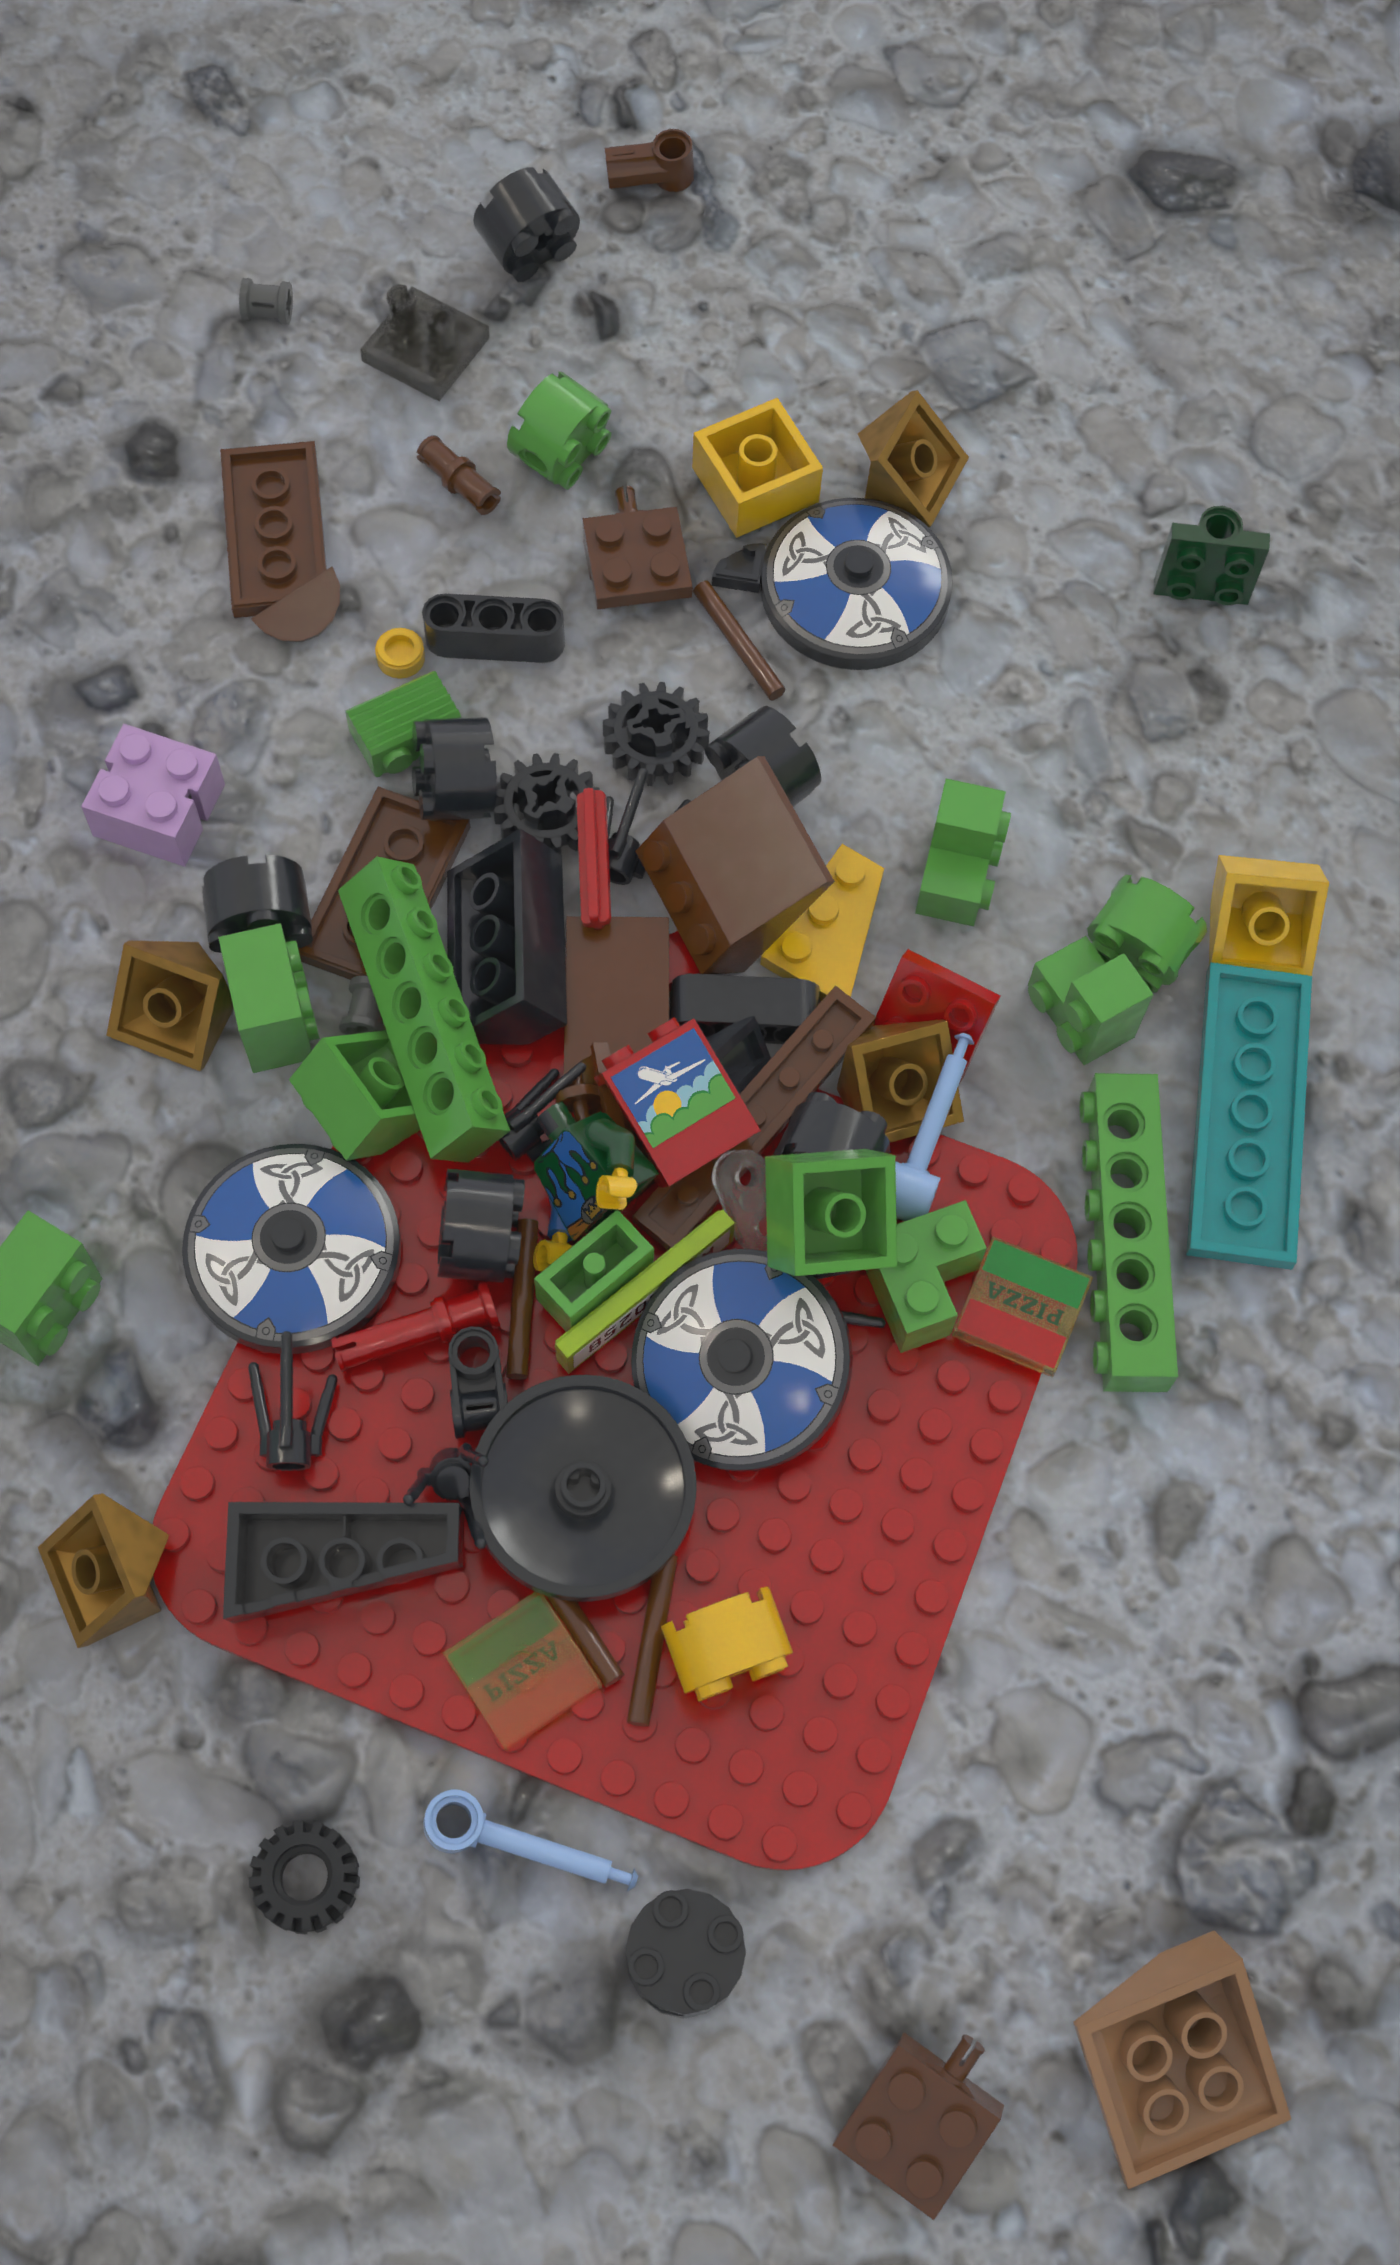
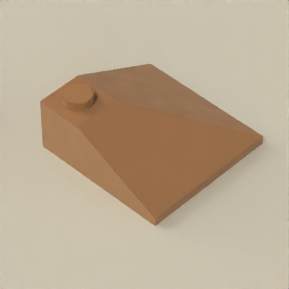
M1215 1931L1159 1953L1073 2022L1120 2172L1128 2189L1292 2120L1243 1959Z

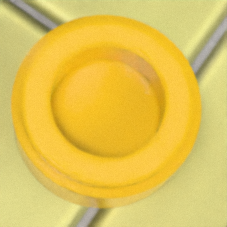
M406 628L390 629L383 633L376 642L377 664L384 674L392 678H408L418 673L425 662L424 645L420 636L414 631Z

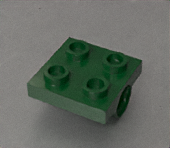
M1213 506L1206 509L1201 515L1198 525L1172 522L1154 577L1153 594L1169 596L1177 600L1198 599L1215 601L1222 605H1248L1269 552L1270 533L1244 531L1240 515L1226 506Z

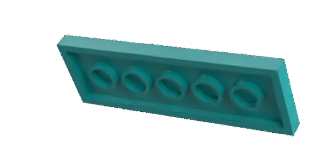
M1212 962L1206 971L1187 1256L1292 1270L1297 1263L1312 976Z

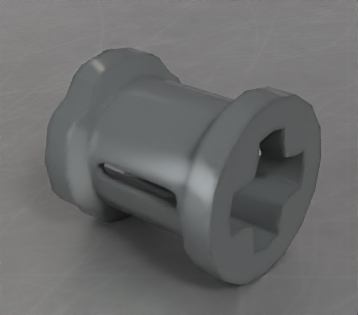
M251 278L242 279L239 293V312L242 321H251L252 317L279 319L281 324H290L293 310L291 282L282 281L280 286L254 284Z
M368 976L353 977L348 988L350 993H352V999L348 1015L342 1017L340 1021V1031L343 1034L349 1035L386 1030L382 1024L383 1020Z

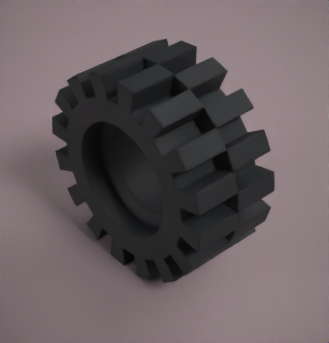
M304 1820L293 1821V1825L287 1828L281 1825L273 1830L275 1835L269 1840L263 1839L259 1844L261 1850L258 1856H253L250 1867L253 1868L252 1877H249V1888L253 1890V1900L257 1908L262 1911L268 1920L285 1931L289 1930L296 1934H307L310 1931L319 1933L327 1930L326 1926L333 1922L337 1924L344 1918L342 1914L348 1907L352 1908L356 1900L354 1894L356 1888L360 1886L357 1857L341 1834L333 1828L326 1827L324 1823L317 1821L305 1823ZM303 1854H312L321 1858L325 1863L328 1873L327 1883L322 1892L315 1898L306 1901L295 1900L286 1893L283 1887L284 1870L293 1858Z

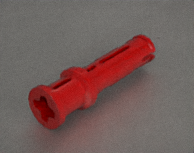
M487 1282L478 1283L476 1290L445 1299L442 1295L434 1297V1300L430 1301L431 1307L338 1338H331L341 1372L440 1338L442 1343L448 1342L450 1344L456 1333L470 1326L482 1328L489 1325L493 1330L500 1328L501 1325Z

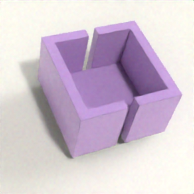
M123 723L105 759L108 771L99 770L81 806L91 833L94 837L185 867L203 831L200 819L208 821L225 786L217 754Z

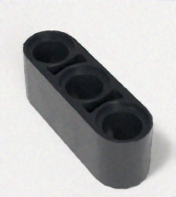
M445 593L429 598L422 609L426 645L432 653L440 657L546 663L557 659L563 653L565 647L563 611L558 604L551 600ZM445 624L451 625L449 627H439ZM490 627H499L500 629L490 630V629H488V628H490ZM543 629L549 630L548 632H543V633L536 632V631H538V630H543Z
M684 974L674 978L671 983L670 1019L675 1017L681 1026L694 1018L704 1036L708 1038L746 1017L755 1016L765 1043L784 1044L819 1005L820 988L815 982L796 978Z

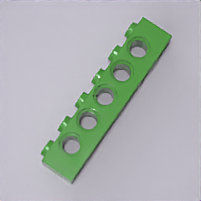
M376 856L344 884L338 892L430 1159L469 1163L510 1132L502 1109V1102L496 1093L486 1065L484 1052L479 1046L469 1018V1010L461 996L453 973L452 963L447 957L437 929V921L430 910L422 887V880L416 871L415 865Z
M1095 1073L1088 1091L1081 1092L1079 1101L1080 1122L1088 1123L1089 1140H1084L1082 1146V1167L1084 1172H1091L1092 1189H1087L1085 1193L1086 1221H1094L1095 1239H1089L1087 1264L1089 1271L1097 1272V1290H1092L1090 1296L1091 1321L1099 1322L1100 1341H1095L1093 1346V1369L1095 1374H1102L1103 1392H1168L1178 1378L1158 1074ZM1113 1125L1121 1126L1129 1132L1131 1138H1118L1110 1132L1108 1127ZM1123 1174L1133 1182L1134 1187L1123 1188L1118 1186L1112 1180L1111 1175ZM1125 1223L1130 1225L1136 1231L1137 1237L1125 1238L1115 1230L1114 1224ZM1129 1273L1139 1281L1141 1288L1128 1289L1118 1281L1117 1274ZM1128 1323L1137 1326L1143 1333L1144 1340L1132 1341L1127 1339L1122 1334L1119 1325Z

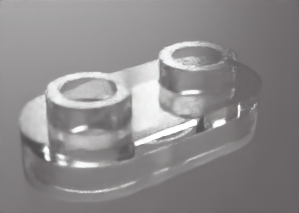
M752 1150L728 1151L714 1165L712 1173L714 1188L723 1210L735 1222L734 1237L738 1244L744 1249L767 1252V1235H762L759 1230V1223L766 1216L765 1159ZM744 1167H747L751 1172V1181L747 1186H743L739 1180V1173Z

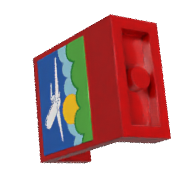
M675 1017L647 1033L652 1043L638 1052L634 1053L628 1044L601 1060L606 1071L594 1077L599 1087L604 1084L608 1086L659 1174L654 1180L659 1188L671 1186L761 1131L694 1018L681 1026Z

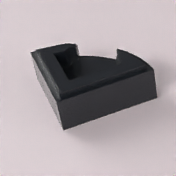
M748 544L743 546L742 550L731 554L727 558H722L714 569L712 586L759 593L762 564L767 544Z

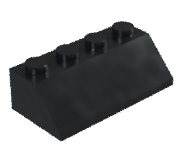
M521 828L447 871V957L452 963L453 973L463 1001L469 1010V1018L479 1044L529 1045L567 1025L562 855Z

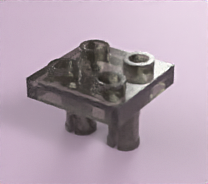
M395 285L386 294L389 306L388 316L360 349L362 362L440 401L489 340V326L412 286L407 290L406 285Z

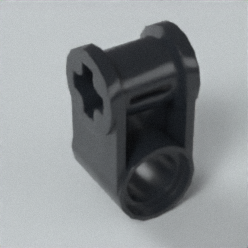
M470 1326L461 1329L453 1336L449 1344L448 1354L452 1382L450 1397L456 1439L464 1438L466 1432L486 1430L496 1414L508 1403L506 1383H503L496 1339L489 1331L481 1327ZM472 1347H481L490 1354L487 1362L477 1368H469L460 1362L462 1354Z

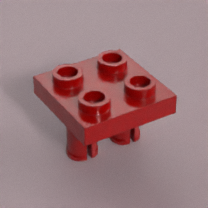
M907 949L898 963L873 1026L946 1020L948 1022L953 1053L958 1043L954 1036L960 1033L970 1035L974 1044H968L963 1059L967 1061L961 1077V1082L1001 995Z

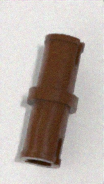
M431 435L422 441L417 449L419 455L416 457L422 464H425L441 478L444 488L450 493L460 494L481 515L491 513L498 506L501 500L499 496L501 491L493 487L476 472V466L470 459L465 456L459 457L436 435Z

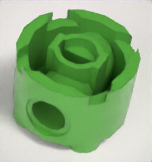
M558 372V377L553 373L547 376L525 400L517 414L524 419L520 430L513 425L511 426L507 439V448L511 454L551 483L559 484L568 490L579 479L583 470L581 464L590 454L598 456L607 446L611 438V432L605 427L611 415V409L607 403L568 375Z
M1124 875L1111 891V896L1105 906L1087 927L1088 937L1105 963L1124 953L1152 993H1157L1162 985H1170L1175 982L1181 965L1200 944L1207 933V924L1203 917L1195 923L1190 917L1195 908L1170 888L1142 876L1137 884H1133L1132 875Z

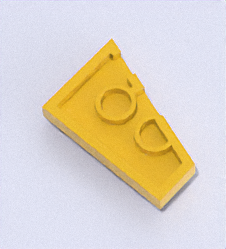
M844 844L840 845L826 865L835 882L761 955L760 965L782 978L805 979L819 985L820 1001L827 996L835 985L851 997L884 873L882 866Z

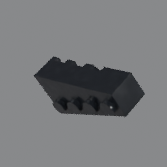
M228 1502L223 1619L235 1624L463 1567V1508L460 1503H413L406 1505L405 1503Z

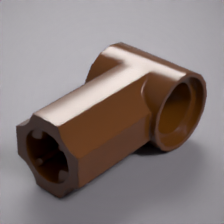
M664 130L656 135L653 142L605 148L609 189L657 183L663 190L679 192L688 188L694 180L693 143L690 136L682 130Z

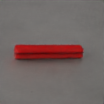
M585 788L576 797L581 923L584 927L600 930L611 922L606 794L603 791Z

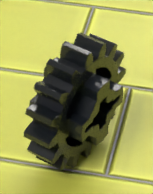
M659 682L656 691L649 692L645 683H640L638 695L633 696L630 692L624 690L621 692V705L610 703L608 706V719L603 720L605 754H613L612 764L615 770L628 766V780L633 781L636 779L638 771L641 768H646L648 770L647 786H653L656 776H663L665 782L671 785L673 784V773L679 771L688 778L691 776V762L702 764L704 761V748L709 744L710 731H708L707 713H699V700L697 698L690 699L687 702L684 701V688L678 687L670 694L666 692L665 682Z
M538 753L533 754L532 765L528 767L519 760L515 761V776L502 773L500 775L501 789H496V807L493 815L495 824L500 825L502 839L521 828L561 855L562 847L568 845L577 852V807H575V800L570 798V794L573 792L577 796L585 788L600 790L599 787H593V774L587 771L578 775V761L575 759L571 760L566 766L560 765L558 753L552 755L549 763H543ZM515 803L519 805V811L524 814L522 820L519 819L514 811Z

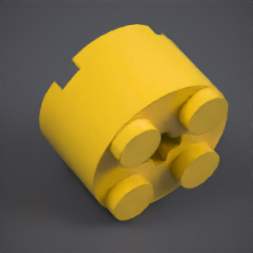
M769 1586L758 1590L757 1596L759 1601L752 1603L749 1593L746 1592L686 1615L687 1620L683 1621L685 1628L677 1632L673 1621L661 1626L684 1693L695 1691L698 1701H702L731 1690L733 1685L730 1678L749 1671L753 1682L785 1670L784 1668L788 1667L785 1657L792 1654L793 1651Z

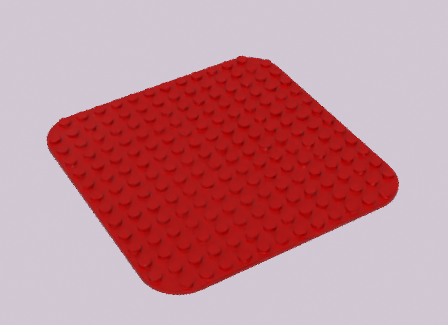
M565 1026L529 1045L479 1044L484 1052L486 1065L496 1093L501 1099L504 1114L513 1109L551 1069L556 1068L560 1072L559 1077L551 1085L564 1075ZM820 1089L816 1091L825 1093L832 1097L836 1103L844 1105L841 1097ZM555 1099L552 1102H550L544 1109H542L537 1115L539 1116L546 1109L556 1104ZM788 1124L704 1219V1221L707 1220L715 1212L723 1209L735 1222L733 1242L723 1250L754 1249L767 1252L765 1156L773 1155ZM421 1130L381 1155L354 1159L365 1167L385 1189L394 1207L401 1235V1261L395 1284L381 1309L360 1330L431 1307L430 1301H433L434 1297L442 1295L445 1299L476 1290L478 1283L483 1282L437 1277L441 1212L447 1191L444 1190L447 1169L512 1174L514 1179H524L522 1212H519L518 1220L528 1218L539 1222L537 1244L542 1240L552 1241L547 1236L551 1205L548 1194L534 1170V1162L532 1163L526 1154L516 1161L513 1160L499 1141H496L469 1163L430 1159ZM546 1134L540 1137L542 1142L549 1139ZM940 1134L927 1168L930 1174L941 1178L929 1213L966 1200L987 1247L979 1270L944 1282L958 1314L951 1335L900 1353L865 1270L817 1279L830 1292L841 1311L881 1317L885 1319L886 1324L883 1328L847 1324L853 1356L849 1390L841 1411L832 1426L810 1449L784 1464L759 1471H727L694 1461L697 1488L695 1507L686 1536L675 1553L678 1560L667 1623L673 1621L677 1632L685 1628L683 1621L687 1620V1614L746 1592L749 1593L752 1603L759 1601L757 1596L758 1590L769 1586L793 1651L792 1654L785 1657L788 1667L784 1668L785 1670L753 1682L749 1671L730 1678L733 1685L731 1690L698 1701L695 1691L684 1693L664 1637L650 1725L648 1727L627 1723L651 1579L638 1588L620 1596L599 1601L578 1602L624 1673L620 1680L609 1687H605L547 1596L527 1588L508 1575L489 1554L486 1547L483 1549L476 1547L465 1514L463 1567L235 1624L223 1619L228 1502L404 1503L403 1497L417 1479V1471L421 1468H429L432 1458L439 1451L445 1448L459 1449L464 1443L471 1444L473 1450L476 1451L485 1430L466 1432L464 1438H455L450 1397L452 1382L448 1354L449 1343H442L441 1338L349 1368L344 1372H341L335 1356L336 1351L333 1349V1346L313 1352L293 1354V1419L306 1421L307 1431L311 1432L328 1376L334 1374L338 1378L333 1402L322 1436V1456H311V1467L298 1471L269 1469L266 1467V1457L259 1456L260 1433L248 1366L251 1362H256L259 1365L271 1430H273V1421L280 1420V1354L256 1350L237 1342L156 1510L153 1525L169 1534V1537L153 1574L155 1585L165 1605L178 1622L200 1640L216 1648L741 1863L777 1871L802 1870L824 1864L841 1856L864 1838L879 1819L889 1800L1045 1366L1042 1363L957 1328L970 1298L1056 1333L1059 1326L1049 1323L1047 1316L1050 1313L1057 1315V1309L1064 1311L1066 1304L986 1272L982 1268L995 1239L1076 1273L1078 1252L1071 1220L1052 1189L1028 1169L1006 1158ZM917 1135L890 1142V1154L895 1155L896 1162L907 1163ZM332 1146V1150L339 1152L334 1146ZM656 1182L637 1199L635 1198L621 1212L654 1248V1261L668 1250L633 1223L632 1218L636 1211L658 1188ZM896 1219L897 1224L904 1222L902 1220ZM511 1227V1231H517V1228ZM582 1238L575 1241L572 1240L567 1242V1244L574 1246ZM535 1269V1277H536V1276L539 1275L541 1272H540V1271H537V1270ZM505 1278L503 1283L487 1282L501 1327L493 1330L488 1325L482 1328L489 1331L496 1339L503 1383H506L508 1402L532 1386L547 1380L570 1375L604 1376L634 1386L631 1355L634 1335L640 1317L568 1374L556 1360L555 1341L566 1331L537 1301L535 1282L528 1378L523 1380L507 1378L506 1369L513 1279ZM989 1281L996 1283L993 1286L995 1289L999 1290V1285L1006 1287L994 1300L989 1298ZM1008 1289L1022 1294L1020 1298L1009 1303L1012 1305L1016 1303V1309L1003 1304L1005 1299L1015 1295L1012 1292L1008 1294ZM1025 1295L1038 1300L1036 1305L1026 1309L1029 1312L1033 1310V1315L1019 1310L1021 1306L1032 1301L1029 1299L1023 1300ZM1041 1302L1048 1304L1042 1315L1043 1320L1035 1317L1040 1311ZM1052 1316L1051 1321L1054 1322L1056 1317ZM472 1347L462 1354L460 1362L469 1368H477L487 1362L490 1354L481 1347ZM427 1486L418 1499L414 1501V1503H460L459 1500L450 1501L439 1497L434 1492L432 1486ZM539 1597L559 1628L468 1688L448 1657ZM552 1641H555L554 1645L558 1657L554 1662L538 1652L543 1647L545 1652L549 1651L551 1646L548 1647V1644ZM552 1651L548 1653L552 1658L554 1657ZM536 1653L538 1658L535 1659L533 1657L530 1661L543 1664L545 1668L532 1675L530 1671L533 1669L535 1672L539 1668L526 1665L523 1661ZM578 1656L598 1687L506 1748L487 1716ZM520 1663L523 1668L520 1669L518 1667L514 1671L528 1675L529 1679L517 1686L514 1681L518 1680L520 1682L523 1679L509 1675L507 1671ZM504 1673L506 1675L505 1678L510 1684V1686L514 1687V1689L508 1693L506 1691L507 1688L502 1682V1680L498 1679V1677H500ZM488 1684L491 1685L489 1687L491 1690L498 1687L503 1692L502 1697L491 1703L492 1699L486 1690L482 1689ZM497 1691L493 1692L495 1697L499 1695Z

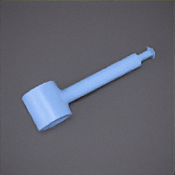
M966 1033L954 1036L958 1043L953 1055L948 1054L907 1163L895 1161L896 1219L904 1222L929 1213L941 1179L930 1174L927 1168L967 1061L963 1059L968 1044H974L971 1036Z
M457 1789L444 1791L434 1797L426 1809L423 1820L425 1836L428 1842L441 1852L459 1853L469 1847L476 1848L478 1842L603 1884L606 1883L608 1878L628 1885L627 1891L634 1888L637 1883L638 1875L635 1868L631 1874L611 1867V1860L485 1820L487 1813L482 1811L477 1799L466 1791ZM455 1805L467 1812L470 1826L465 1835L459 1838H448L439 1831L436 1817L444 1807Z

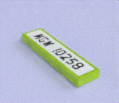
M723 1209L715 1212L555 1341L556 1360L568 1374L639 1318L655 1291L674 1272L697 1258L722 1251L733 1242L735 1222Z

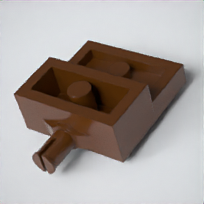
M621 486L614 493L619 513L582 518L583 544L597 610L692 598L693 586L677 507L645 511L638 510L634 488L626 486L625 500L624 489Z
M903 2033L871 2081L868 2090L836 2136L833 2146L932 2220H935L1000 2122L1004 2105L966 2078L981 2054L985 2052L984 2047L976 2041L966 2058L962 2060L972 2044L973 2038L964 2034L947 2062H944L909 2035Z

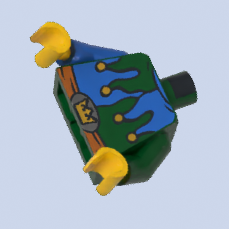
M559 1102L546 1109L536 1119L551 1141V1144L534 1162V1170L549 1197L551 1215L547 1236L552 1239V1241H540L535 1248L533 1264L537 1271L542 1272L568 1251L572 1245L567 1244V1242L586 1236L616 1210H619L621 1213L659 1174L655 1166L635 1145L634 1135L617 1125L607 1113L598 1112L576 1122L565 1104Z

